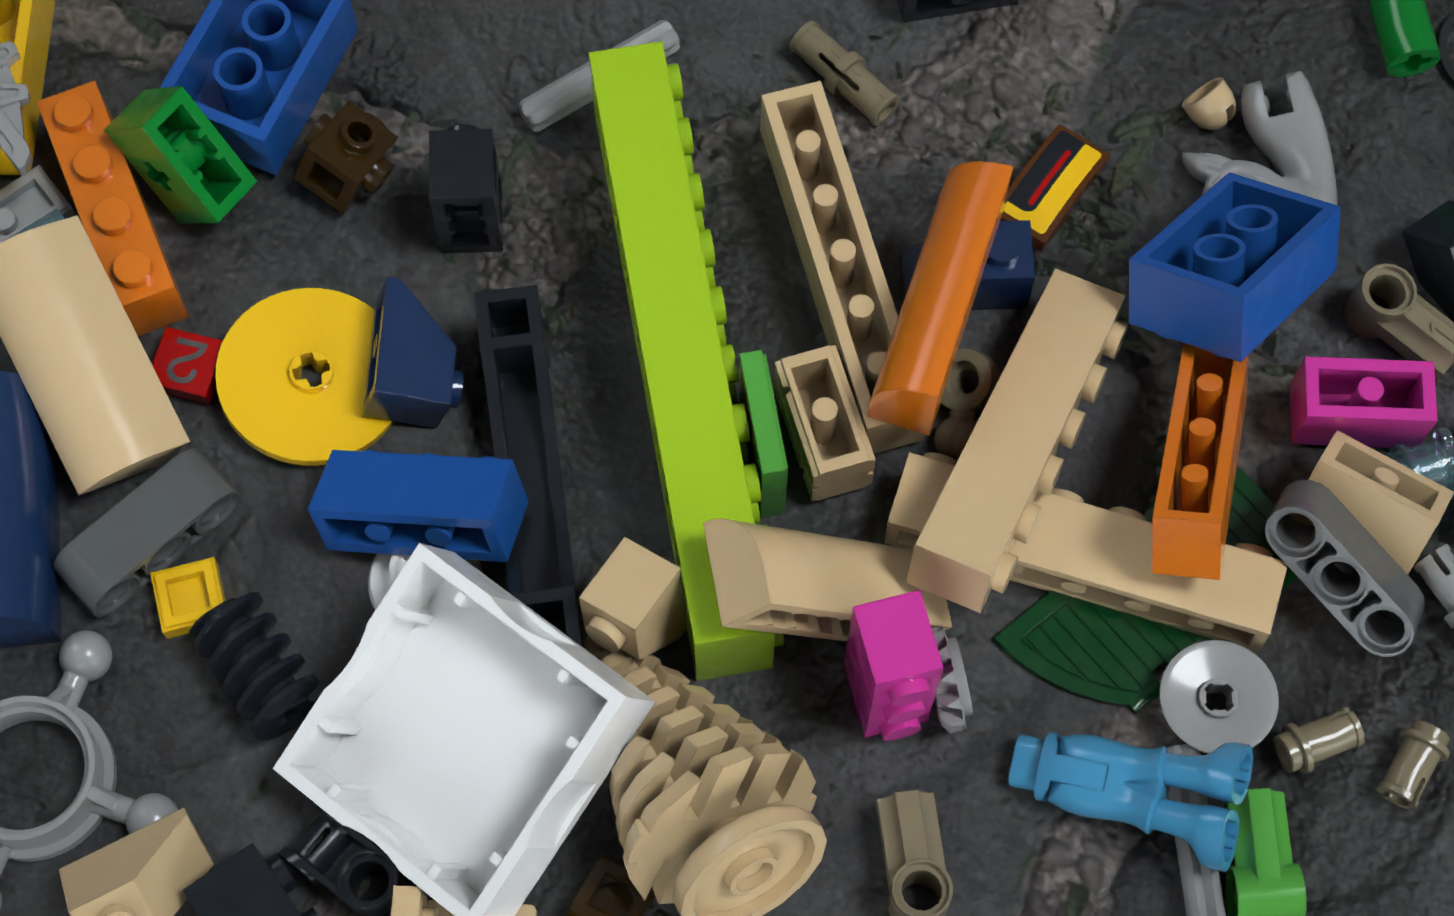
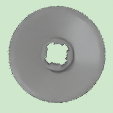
M1207 640L1186 647L1170 661L1163 673L1160 684V704L1168 725L1181 740L1205 753H1211L1222 744L1228 742L1248 744L1253 748L1268 735L1278 714V689L1272 673L1256 654L1233 642ZM1221 692L1227 698L1225 701L1226 710L1214 709L1211 711L1205 705L1207 703L1206 693L1219 694Z

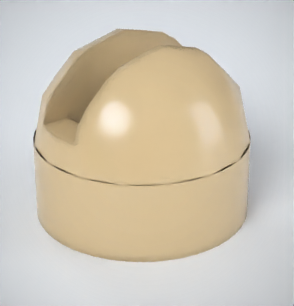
M1222 77L1205 83L1190 94L1182 103V107L1190 119L1202 129L1219 130L1236 113V101L1233 92Z

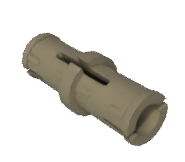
M809 21L796 32L789 44V49L801 57L825 79L824 87L834 96L843 95L876 127L889 119L899 106L901 98L896 93L894 94L865 68L866 60L856 51L848 53L822 30L816 21Z

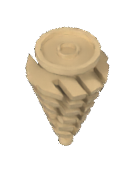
M587 635L583 645L585 650L656 701L612 767L609 783L612 805L616 815L618 837L624 849L622 858L629 879L644 901L652 887L658 904L674 903L680 916H763L782 904L809 879L821 862L827 843L821 824L811 813L817 796L812 793L816 781L805 758L793 749H790V751L786 750L779 739L766 731L760 730L753 724L752 720L740 717V714L729 705L714 704L715 696L701 686L689 685L690 680L677 670L662 666L660 659L653 654L639 660L621 649L618 652H611L596 644Z

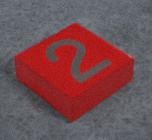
M166 327L152 363L166 394L210 405L216 388V363L223 340Z

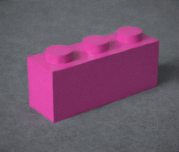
M920 590L853 606L844 667L864 737L881 734L885 741L897 740L917 733L921 730L920 723L928 722L942 675L943 664Z

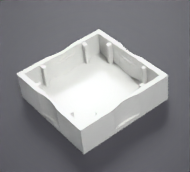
M419 543L369 619L353 657L338 677L323 690L273 769L341 825L358 831L376 843L389 856L404 876L454 916H515L656 701L455 552Z

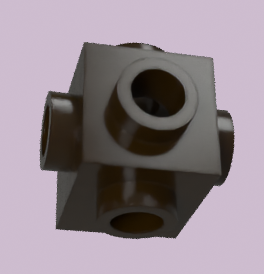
M348 100L333 118L324 113L311 127L303 141L308 147L294 179L344 215L365 189L375 194L387 180L395 167V164L389 161L388 157L398 136L388 130L379 118L370 113H365Z

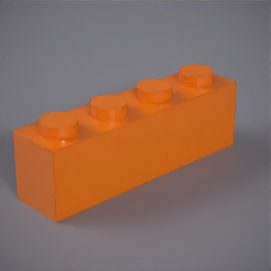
M94 80L37 101L82 225L137 336L189 318L130 162L104 131L113 121V118L96 81Z
M1183 343L1152 518L1153 574L1220 580L1247 402L1249 355L1242 362H1238L1229 358L1218 357L1207 350Z

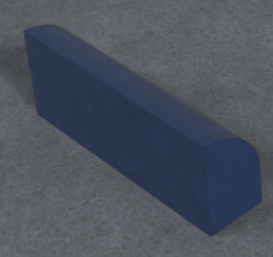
M0 371V648L62 642L61 579L53 567L55 559L60 553L58 453L19 374Z

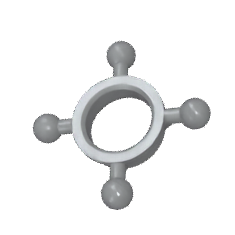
M78 631L65 639L59 651V662L64 673L56 690L49 696H16L0 701V733L23 722H53L66 727L76 735L81 744L85 761L84 777L80 790L73 802L62 814L44 825L31 829L12 830L0 827V877L8 860L19 862L41 861L59 856L75 848L94 832L104 817L125 824L128 833L131 834L178 811L176 804L163 794L149 793L133 799L115 792L117 764L113 747L101 726L88 713L78 707L88 682L101 678L109 670L112 663L113 655L109 642L104 636L95 631ZM0 891V910H1V906H2V895H1V891Z

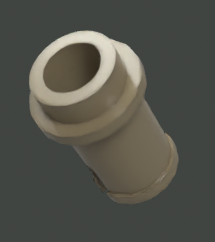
M1347 706L1299 727L1294 723L1286 724L1282 727V733L1273 738L1274 750L1282 767L1288 773L1298 770L1302 774L1312 772L1314 763L1349 749L1359 748L1365 742L1361 723L1353 711H1349Z
M1414 720L1410 728L1401 729L1398 738L1402 744L1382 782H1379L1376 788L1377 792L1382 793L1381 796L1408 810H1416L1419 804L1418 800L1438 762H1445L1450 756V751L1447 748L1450 737L1438 727L1420 720Z

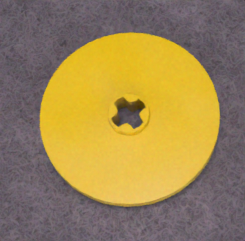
M299 288L269 296L244 312L232 325L221 344L217 357L215 376L220 406L235 432L260 453L281 462L302 466L326 465L332 450L363 451L375 444L387 432L394 421L363 416L374 309L363 301L339 291L323 288ZM313 365L317 373H323L321 374V385L310 387L307 379H300L302 378V367Z

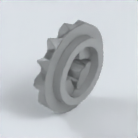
M943 626L934 627L932 631L943 664L942 675L934 698L938 718L941 725L949 733L966 730L965 716L973 715V709L961 652L956 637L947 638Z

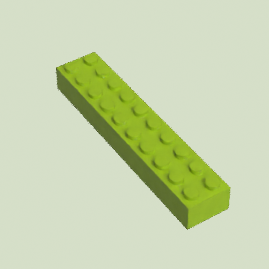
M663 41L588 52L595 119L675 565L681 568L687 633L696 681L771 669L773 668L774 647L784 645L783 634L722 627L703 525L704 522L713 519H728L760 524L758 503L761 502V490L755 463L749 464L747 442H750L747 415L744 403L738 404L735 383L738 382L735 353L733 345H727L724 328V324H727L725 302L721 286L715 285L713 267L716 266L714 245L710 229H705L702 214V210H705L700 174L694 173L691 155H694V145L690 121L688 117H683L681 100H684L679 65L678 63L667 64Z

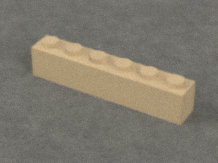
M817 81L761 95L760 131L827 343L830 346L836 345L872 451L873 453H878L924 441L925 434L868 417L869 403L898 320V315L822 83Z
M1055 268L915 543L906 583L978 613H981L991 590L1004 593L1018 560V556L1011 554L1010 550L1015 540L1025 544L1029 541L1041 512V507L1033 504L1038 492L1050 496L1064 463V459L1057 457L1056 454L1061 445L1070 449L1073 448L1086 413L1078 410L1082 400L1090 403L1095 402L1108 369L1100 365L1103 356L1115 359L1128 328V324L1118 320L1126 297L1125 295Z
M909 452L888 518L885 544L914 550L915 543L957 463L955 459L939 453H925L923 456ZM1056 488L1052 490L1050 496L1038 492L1033 504L1040 506L1041 512L1027 544L1015 540L1010 550L1011 554L1018 556L1016 566L1010 578L1011 581L1048 592H1059L1073 598H1079L1215 640L1233 642L1255 653H1259L1271 634L1287 570V565L1284 561L1272 558L1273 554L1269 550L1254 544L1240 543L1235 546L1225 544L1220 580L1153 574L1152 523L1146 521L1147 519L1142 513L1126 507H1111L1107 510L1084 503L1083 498L1068 490Z

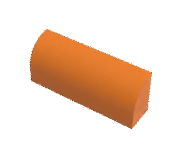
M974 161L956 165L948 171L869 403L868 417L930 436L1003 214L1013 166L995 162Z

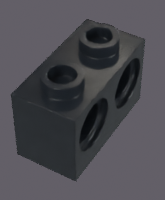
M460 124L451 126L446 130L429 131V201L442 254L503 251V189L492 129H479L476 126Z

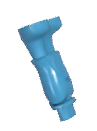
M1049 732L1045 739L1021 734L1015 744L1009 772V785L1034 791L1035 800L1048 801L1072 814L1131 824L1146 834H1150L1153 830L1171 834L1190 844L1200 864L1209 869L1226 872L1231 866L1239 836L1238 813L1231 809L1213 805H1198L1169 800L1170 786L1177 787L1223 802L1239 805L1243 802L1248 791L1253 767L1252 747L1248 744L1228 742L1207 755H1181L1169 753L1166 746L1140 748L1087 734L1061 736L1057 733Z

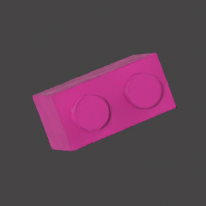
M1305 356L1289 384L1291 444L1328 445L1338 430L1368 447L1418 449L1438 422L1434 361Z

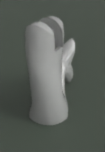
M1302 71L1285 74L1288 87L1286 93L1289 108L1292 107L1293 112L1269 117L1268 112H1271L1267 96L1264 95L1261 80L1244 85L1241 94V111L1246 130L1257 147L1282 176L1256 162L1232 160L1212 153H1182V161L1187 171L1196 180L1205 184L1202 195L1230 172L1338 205L1336 177L1328 134L1312 88Z

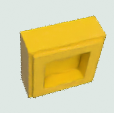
M214 557L150 573L161 629L166 639L189 634L193 624L202 615L226 601L219 566Z

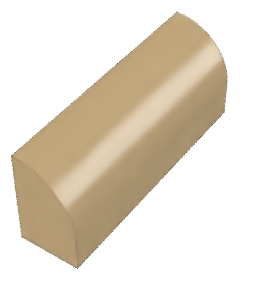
M78 215L30 229L1 242L0 337L78 495L167 463L190 440Z
M713 519L703 523L722 627L847 641L853 606L920 590L931 628L943 626L945 630L952 628L948 604L945 598L906 583L913 555L912 549L728 519Z

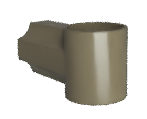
M1384 263L1376 265L1367 271L1344 303L1343 315L1347 325L1354 333L1363 338H1380L1409 361H1434L1435 382H1437L1454 363V322L1417 294L1414 279L1405 269L1394 264ZM1370 294L1383 298L1388 304L1389 309L1378 306L1371 299Z
M912 790L895 792L888 797L877 799L876 810L889 889L888 911L890 916H946L953 897V884L949 873L946 871L934 793ZM914 884L924 885L935 893L938 904L925 911L916 910L904 901L902 891Z

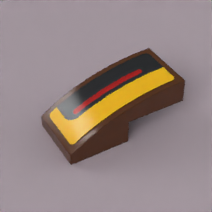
M1059 124L1008 189L1000 221L1030 220L1032 246L1042 252L1069 220L1078 200L1103 172L1111 154Z

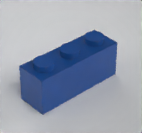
M332 450L307 510L327 550L411 556L417 545L422 543L455 552L466 560L508 562L529 500L512 459H499L490 456L481 458L439 456L432 453H384L374 450Z

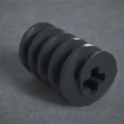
M251 592L239 598L224 601L206 612L193 624L189 630L188 637L196 639L195 648L201 657L210 659L209 669L216 679L224 680L223 690L229 699L238 701L237 711L246 721H252L251 731L258 741H268L286 734L303 723L316 701H310L308 696L317 688L320 682L315 674L295 680L294 676L302 669L306 661L301 654H293L284 659L280 658V655L289 647L292 641L287 633H279L270 638L266 637L275 627L277 619L272 612L253 618L252 615L261 607L264 600L259 592Z

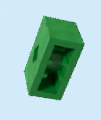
M183 86L144 89L104 129L105 133L180 224L219 223L257 182Z

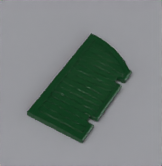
M1238 466L1225 544L1231 546L1240 543L1258 545L1269 550L1273 554L1272 558L1282 560L1272 550L1265 534L1267 520L1275 505ZM1154 507L1144 514L1147 519L1146 521L1151 523ZM1288 566L1282 589H1285L1298 578ZM1050 591L994 637V641L1013 660L1054 687L1099 703L1128 707L1134 714H1137L1160 694V683L1152 675L1156 669L1164 663L1168 666L1170 661L1180 651L1190 645L1202 641L1215 640L1055 591Z

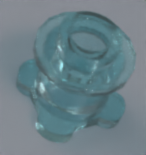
M1447 427L1434 429L1432 441L1409 448L1400 443L1390 448L1389 458L1454 492V440Z

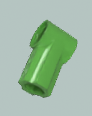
M1271 788L1248 789L1243 802L1239 805L1223 802L1224 808L1236 811L1239 817L1237 847L1225 877L1228 916H1306L1305 881L1301 867L1298 863H1293L1284 792L1274 791Z

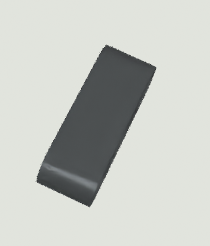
M198 448L188 449L171 459L65 546L55 559L53 564L54 571L94 616H107L125 605L152 582L151 572L167 569L224 523L239 506L241 494Z
M1298 480L1289 484L1280 494L1266 523V540L1272 550L1363 648L1381 657L1396 656L1405 652L1413 641L1425 607L1424 595L1418 585L1328 488L1312 480ZM1289 513L1305 515L1312 521L1314 526H1303L1292 520ZM1333 562L1348 563L1358 573L1349 574L1342 572ZM1378 610L1394 612L1401 618V621L1385 619L1378 613Z

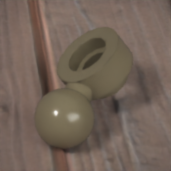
M968 348L958 349L941 400L944 406L951 409L950 417L941 422L936 429L934 446L937 453L949 456L958 461L977 423L975 421V414L984 410L1001 376L999 368L993 359L981 352ZM977 373L979 378L978 386L973 392L968 393L966 381L971 374Z

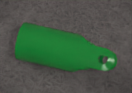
M1425 0L1368 1L1388 74L1394 77L1414 76L1431 69L1439 62L1441 56Z

